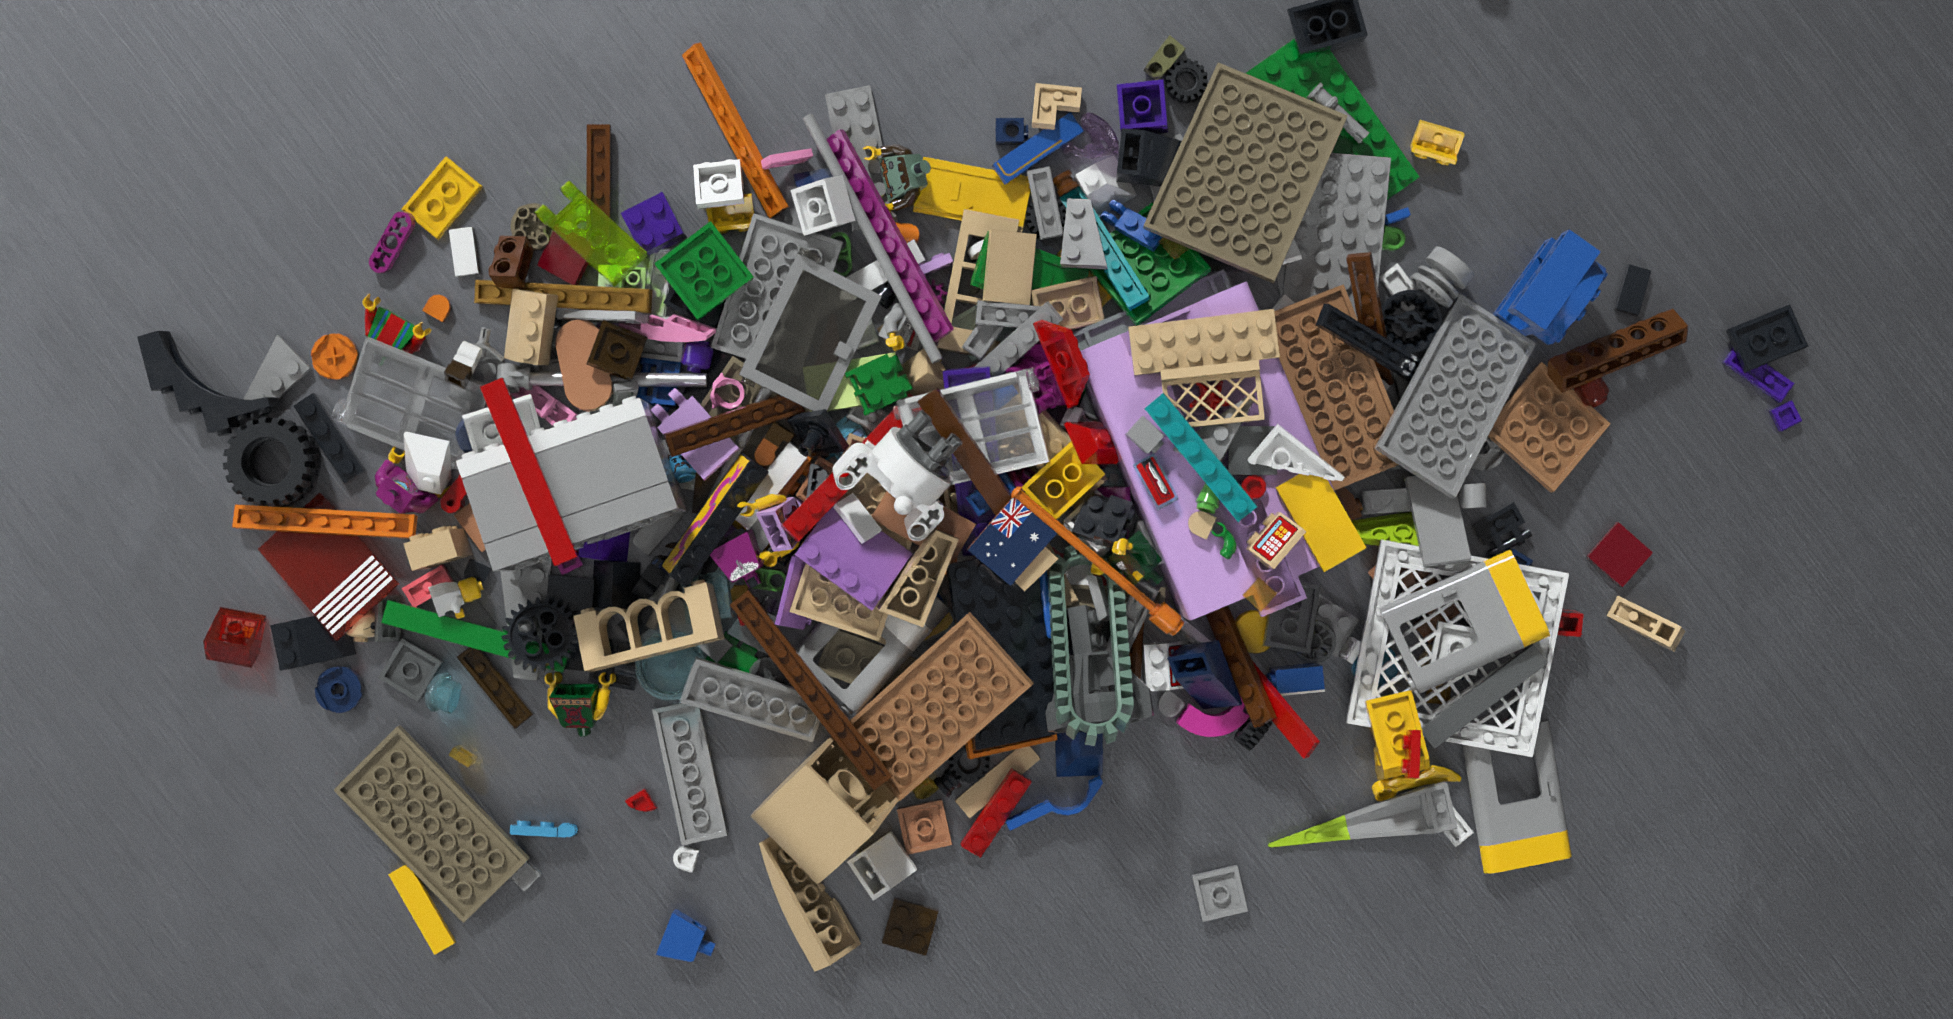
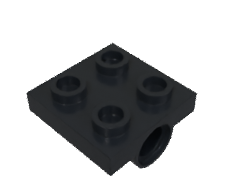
M609 638L612 654L631 650L630 642ZM641 660L590 672L588 682L601 684L599 682V675L603 672H606L605 680L609 682L611 673H614L616 680L609 686L634 691Z

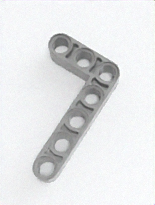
M1485 483L1462 485L1457 494L1460 508L1487 507ZM1406 488L1361 491L1363 514L1411 511Z

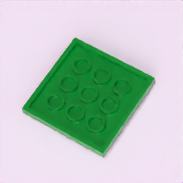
M1150 203L1138 214L1147 219L1154 203ZM1114 230L1110 233L1111 237L1150 297V300L1129 311L1104 270L1089 269L1090 273L1096 276L1097 281L1136 326L1143 323L1211 272V267L1195 250L1163 238L1155 251L1152 252L1119 231Z

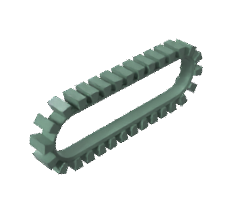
M1070 545L1065 547L1063 558L1057 554L1058 560L1051 566L1048 576L1052 666L1054 668L1055 709L1057 708L1056 719L1059 725L1069 720L1071 721L1067 726L1066 735L1073 740L1080 730L1087 733L1085 745L1095 746L1097 734L1103 733L1106 744L1116 741L1118 733L1116 728L1125 733L1134 707L1125 590L1103 573L1107 580L1116 714L1104 723H1088L1079 718L1072 707L1064 575L1070 568L1076 565L1085 564L1092 566V562L1082 554L1077 555L1076 549ZM1108 551L1102 558H1104L1106 562H1108L1107 559L1113 553Z

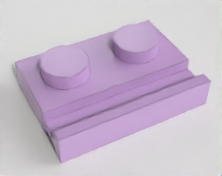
M940 253L931 258L932 261L919 264L926 277L952 266L953 260L950 253L945 255Z

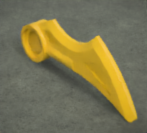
M1432 765L1430 769L1419 773L1418 779H1406L1404 776H1396L1392 779H1383L1375 782L1371 789L1375 799L1383 801L1396 796L1398 791L1433 783L1460 782L1462 777L1451 769Z

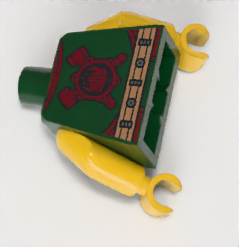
M561 672L554 673V680L552 673H547L544 680L546 684L550 685V688L547 689L548 710L559 719L562 727L576 728L578 736H588L591 733V728L595 726L597 720L603 717L607 709L611 691L609 690V685L615 682L616 675L611 673L610 680L607 682L605 680L606 672L599 675V682L602 684V688H599L598 684H559L563 679Z

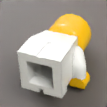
M475 577L461 580L458 584L457 582H444L428 587L438 617H442L445 615V612L453 610L456 619L465 617L463 608H460L464 602L467 603L481 597V590H484L481 581L477 582Z

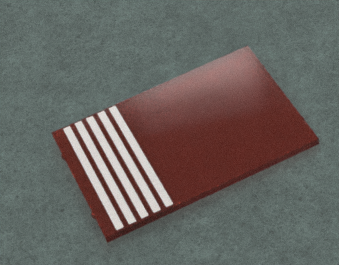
M320 492L303 507L308 509L335 510ZM277 531L258 548L260 553L336 641L352 629L362 617L400 584L359 536Z

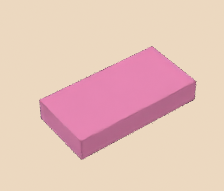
M812 149L769 155L761 160L762 168L770 169L805 163L813 157Z

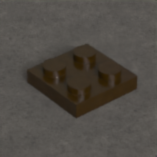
M603 320L586 365L631 382L648 337Z
M894 897L882 944L926 956L939 910Z

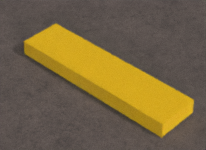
M406 864L388 874L434 955L456 943L421 879Z

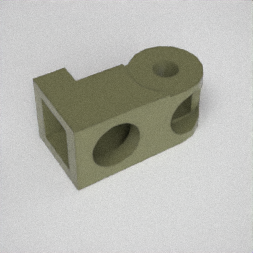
M1169 35L1143 71L1154 80H1160L1181 57L1186 48Z

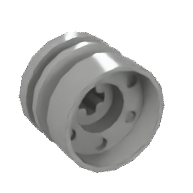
M1437 246L1426 258V262L1431 269L1421 265L1418 268L1419 273H1414L1410 279L1419 291L1428 294L1440 306L1449 308L1453 304L1452 299H1456L1459 296L1453 286L1465 289L1474 278V273L1457 256Z

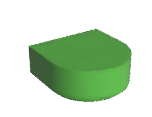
M1384 225L1382 249L1389 251L1400 249L1405 243L1404 232L1398 227Z

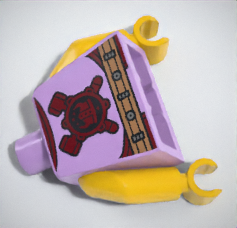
M770 494L756 499L755 503L740 502L737 505L740 508L747 506V511L740 514L746 517L752 516L754 511L758 509L756 515L773 550L772 553L767 550L760 553L759 558L762 560L768 559L763 563L768 567L775 566L779 556L782 558L799 546L800 541L797 542L781 525L803 503L800 499L794 497L786 498L785 495Z

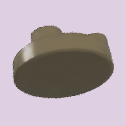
M537 203L526 204L518 207L513 215L511 233L512 236H526L534 251L542 250L549 243L550 236L558 221L554 213L544 205Z

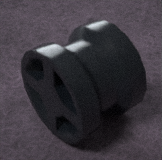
M948 768L944 771V775L933 780L947 798L952 795L953 790L962 787L960 781L953 776Z

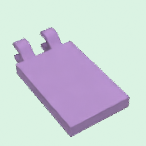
M676 388L668 394L679 405V408L669 416L659 404L651 409L654 415L662 422L657 428L663 435L664 433L711 418L693 396L687 400ZM727 438L681 455L702 479L706 480L740 448L731 438Z

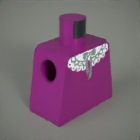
M752 529L715 548L711 553L712 559L732 583L742 577L749 589L761 583L755 570L764 565V560L759 558L761 551Z

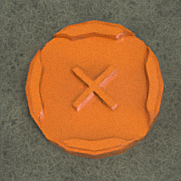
M327 334L315 342L311 350L312 364L321 376L340 380L348 377L355 371L359 361V352L356 344L350 338L342 334Z

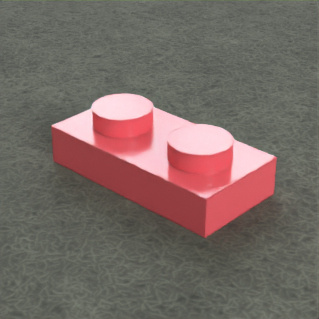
M444 564L406 585L402 590L411 605L418 607L432 599L428 587L454 581Z

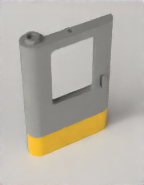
M1511 550L1379 608L1409 671L1408 684L1412 691L1417 690L1419 694L1550 636L1549 629ZM1459 600L1477 635L1478 641L1423 667L1417 666L1400 630L1401 624L1452 601Z
M1549 719L1540 721L1534 749L1541 792L1538 798L1501 805L1498 801L1490 749L1462 744L1483 873L1504 872L1571 858L1572 854Z

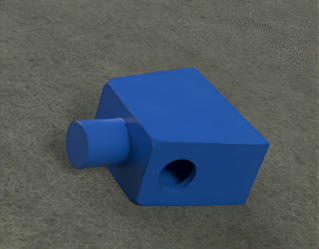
M675 909L656 955L694 962L698 952L711 957L716 943L703 939L707 930L706 926Z

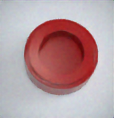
M1257 475L1247 476L1241 483L1242 488L1251 499L1261 498L1266 491L1265 481Z

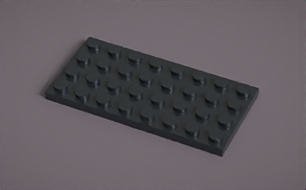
M978 558L949 563L947 575L955 625L970 612L1034 683L972 738L973 748L980 750L1060 734L1048 732L1046 709L1048 703L1052 702L1054 695V668L1052 666L1051 638H1048L1046 634L1040 577L1024 591L1016 582L1010 586Z

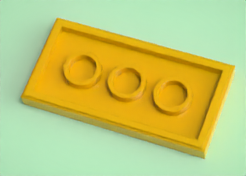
M1298 474L1275 487L1294 522L1306 531L1303 538L1323 572L1366 549L1364 542L1327 479L1314 475Z

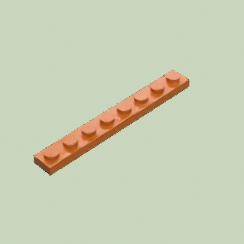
M701 42L696 43L683 53L682 57L737 159H740L742 169L769 218L776 217L789 206L769 169L762 168L761 160L763 158Z
M235 504L232 527L249 530L410 539L409 537L416 535L418 516L415 514Z

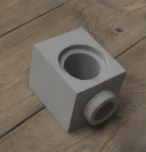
M1141 416L1125 434L1145 454H1148L1150 451L1156 453L1164 444L1161 439L1165 435L1144 416Z

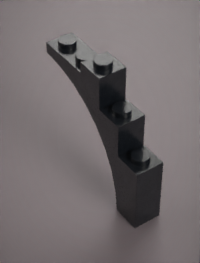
M155 331L137 336L151 391H161L162 394L174 392L179 412H189L190 415L203 413L208 433H217L218 437L232 434V429L240 427L239 421L251 419V414L258 413V416L272 413V408L280 406L278 397L243 400L227 396L209 387L197 378L184 363L175 347L170 331Z

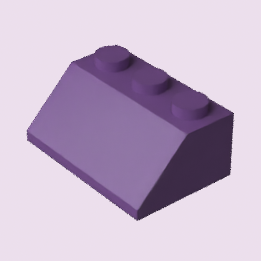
M795 555L791 557L775 625L804 630L806 625L811 626L812 619L790 612L806 564Z

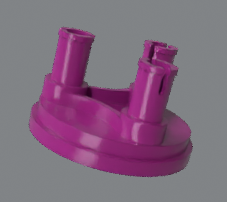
M1040 341L1025 353L1024 358L1020 359L1018 364L1006 369L1007 373L1027 369L1033 393L1038 397L1035 399L1038 414H1041L1048 408L1066 405Z

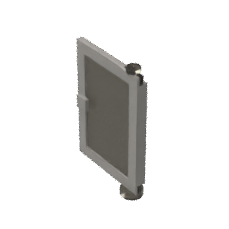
M800 247L739 375L743 377L741 382L751 387L758 384L811 411L828 410L882 296L820 265L821 257Z

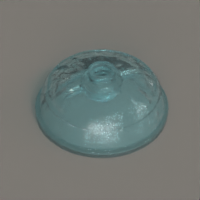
M672 630L673 639L688 635ZM655 633L643 642L642 647L662 642L661 633ZM699 645L635 661L637 679L644 690L650 695L661 700H678L681 698L695 657L705 659L704 653ZM674 660L677 662L676 669L670 668V661Z

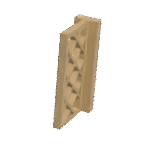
M1259 360L1160 370L1162 391L1175 407H1178L1187 415L1186 420L1191 418L1195 421L1189 422L1192 427L1265 420ZM1255 377L1256 387L1250 394L1239 386L1244 378ZM1231 379H1239V381L1235 383ZM1221 380H1227L1234 386L1226 396H1223L1214 388ZM1215 381V383L1212 386L1207 383ZM1195 383H1203L1209 388L1201 400L1190 391ZM1183 384H1190V386L1186 388ZM1178 385L1185 392L1175 402L1168 396L1167 386ZM1236 388L1247 396L1239 408L1228 400ZM1211 391L1223 399L1215 410L1203 402ZM1256 391H1257V400H1256L1254 397H1252ZM1187 393L1198 401L1190 413L1179 405ZM1251 399L1258 405L1259 415L1248 416L1241 409ZM1225 402L1236 410L1231 418L1224 419L1217 413ZM1200 404L1211 412V415L1205 421H1199L1192 415ZM1238 413H1240V414H1242L1244 417H1235V416H1236ZM1214 415L1219 418V419L1211 420V418H1212Z

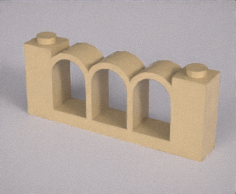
M964 209L944 310L951 324L956 301L977 305V300H983L958 294L962 269L974 271L976 264L964 262L968 238L984 239L989 229L1022 233L1023 227L1018 226V219ZM953 327L954 330L938 341L937 348L940 350L971 355L961 347L973 330ZM995 340L983 358L1000 344V341Z
M697 580L691 582L690 587L684 588L685 593L670 591L664 594L659 599V602L639 599L633 602L627 610L619 607H608L601 612L596 611L594 608L581 610V614L573 617L584 671L595 672L723 640L724 634L713 584L707 583L705 580ZM683 598L688 606L693 634L673 639L668 609L675 599ZM651 605L657 614L662 642L642 647L637 617L644 607ZM620 613L626 622L631 650L612 654L607 633V623L613 615Z

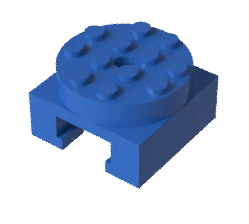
M1570 229L1561 233L1557 240L1554 238L1545 240L1493 315L1523 336L1533 334L1547 345L1554 344L1555 341L1559 343L1566 335V330L1575 320L1579 322L1587 312L1585 307L1589 301L1593 302L1601 292L1598 287L1608 275L1606 268L1595 261L1601 251Z

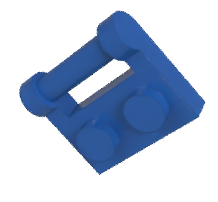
M643 357L640 360V365H642L641 373H650L653 366L657 367L656 373H681V362ZM639 387L636 398H641L650 405L659 404V406L676 407V402L668 394L674 388L678 390L679 387H654L652 396H647L648 387Z

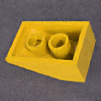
M1071 441L1025 483L1022 489L1058 520L1105 473L1097 464H1081Z

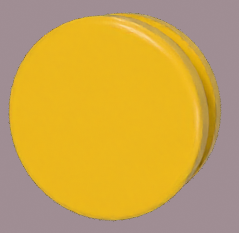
M1258 610L1245 611L1235 620L1248 652L1254 654L1265 652L1270 648L1263 646L1267 615L1261 617Z

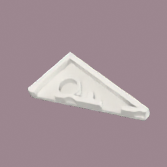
M1278 423L1247 459L1249 463L1254 465L1261 464L1274 469H1285L1289 472L1308 476L1314 475L1332 481H1342L1345 478Z

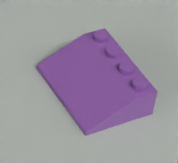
M832 507L821 518L795 556L872 611L913 553L883 531H880L879 534L861 544Z

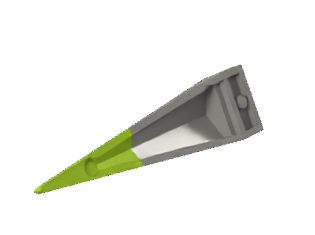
M1441 782L1415 788L1273 841L1268 846L1272 848L1351 839L1435 834L1458 827L1448 784Z

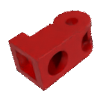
M461 475L458 476L441 498V508L447 513L459 512L464 508L465 500L468 498Z

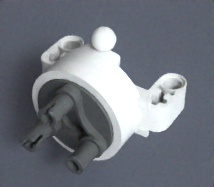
M920 410L916 417L901 429L892 427L876 446L868 440L865 444H853L835 463L832 470L836 485L842 490L853 488L866 473L877 479L896 498L894 502L895 511L898 514L907 515L904 519V524L909 538L913 541L924 540L944 518V506L940 502L939 497L953 483V478L945 465L949 462V457L963 444L960 438L953 433L947 439L941 437L933 448L919 438V433L932 421L931 417L923 410ZM843 473H849L846 477H840ZM915 525H920L918 528H912Z

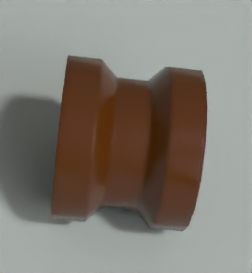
M1067 170L1053 178V184L1058 190L1057 195L1059 197L1079 187V184L1072 179L1071 170Z

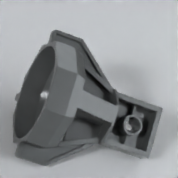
M1082 605L1067 608L1074 654L1069 656L1071 692L1073 691L1072 707L1076 715L1088 723L1100 724L1107 722L1116 714L1115 691H1110L1109 685H1114L1112 652L1104 650L1107 649V641L1105 636L1102 635L1101 628L1104 625V621L1098 620L1096 609L1093 607ZM1132 671L1131 683L1134 707L1129 724L1154 716L1151 690ZM1053 695L1052 702L1048 703L1046 709L1048 732L1066 733L1067 726L1071 721L1058 724L1056 719L1057 708L1055 709L1054 701L1055 695Z

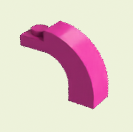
M1187 703L1176 723L1196 735L1217 737L1235 731L1250 716L1242 711L1245 707L1244 703L1238 706H1229L1225 711L1217 714L1204 713L1190 703Z

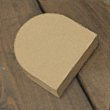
M1203 511L1195 512L1188 519V528L1193 534L1207 540L1217 517Z

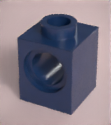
M996 118V145H1021L1024 143V139H1028V124H1024V118ZM1010 126H1014L1018 129L1019 133L1015 137H1010L1006 134L1005 130Z

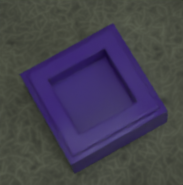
M1792 400L1769 411L1779 432L1802 422Z

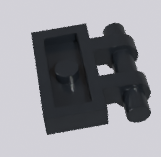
M1514 502L1509 503L1472 525L1483 545H1487L1490 542L1494 544V548L1487 551L1490 558L1506 552L1516 545L1524 544L1525 540L1532 536L1528 528L1520 532L1518 526L1525 523V520ZM1510 531L1512 537L1502 542L1500 537Z

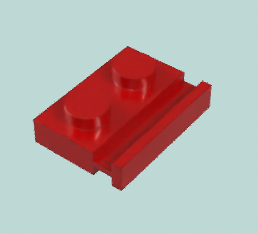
M1408 730L1406 735L1402 736V749H1405V759L1401 760V773H1404V778L1406 779L1419 778L1421 730Z

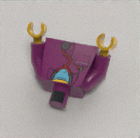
M394 446L388 455L389 460H385L375 474V483L379 488L375 494L384 504L391 506L401 514L410 512L424 513L438 502V498H442L450 486L444 489L441 495L418 490L408 473L395 466V464L401 462L405 451L402 455H397L394 452L397 447Z

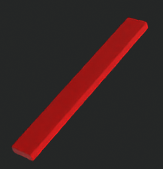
M499 378L480 386L554 566L577 558L578 554L504 378Z

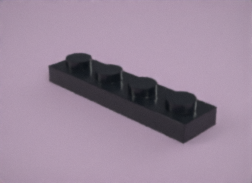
M315 393L310 394L294 405V408L344 483L350 482L366 471Z

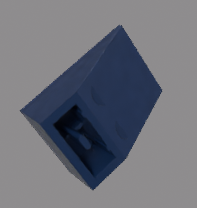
M1219 640L1181 645L1167 657L1175 679L1202 709L1243 704Z

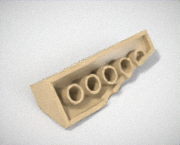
M771 837L760 842L759 846L765 867L780 907L813 970L818 971L830 966L861 945L840 904L835 898L831 899L824 891L825 886L821 882L816 884Z

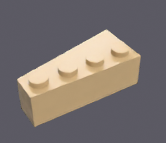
M934 528L877 605L878 610L924 627L959 539Z

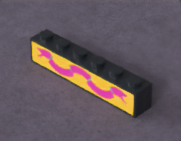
M741 452L660 568L669 577L688 587L744 508L737 507L740 502L749 501L769 471Z

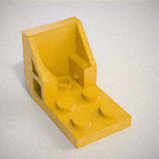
M1412 690L1364 701L1376 747L1373 749L1377 780L1404 775V773H1401V760L1405 759V749H1402V736L1406 735L1408 730H1421L1420 771L1430 769V759Z

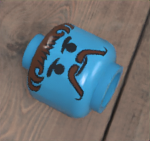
M670 454L668 455L673 475L679 483L689 482L695 478L696 471L681 454L671 457Z

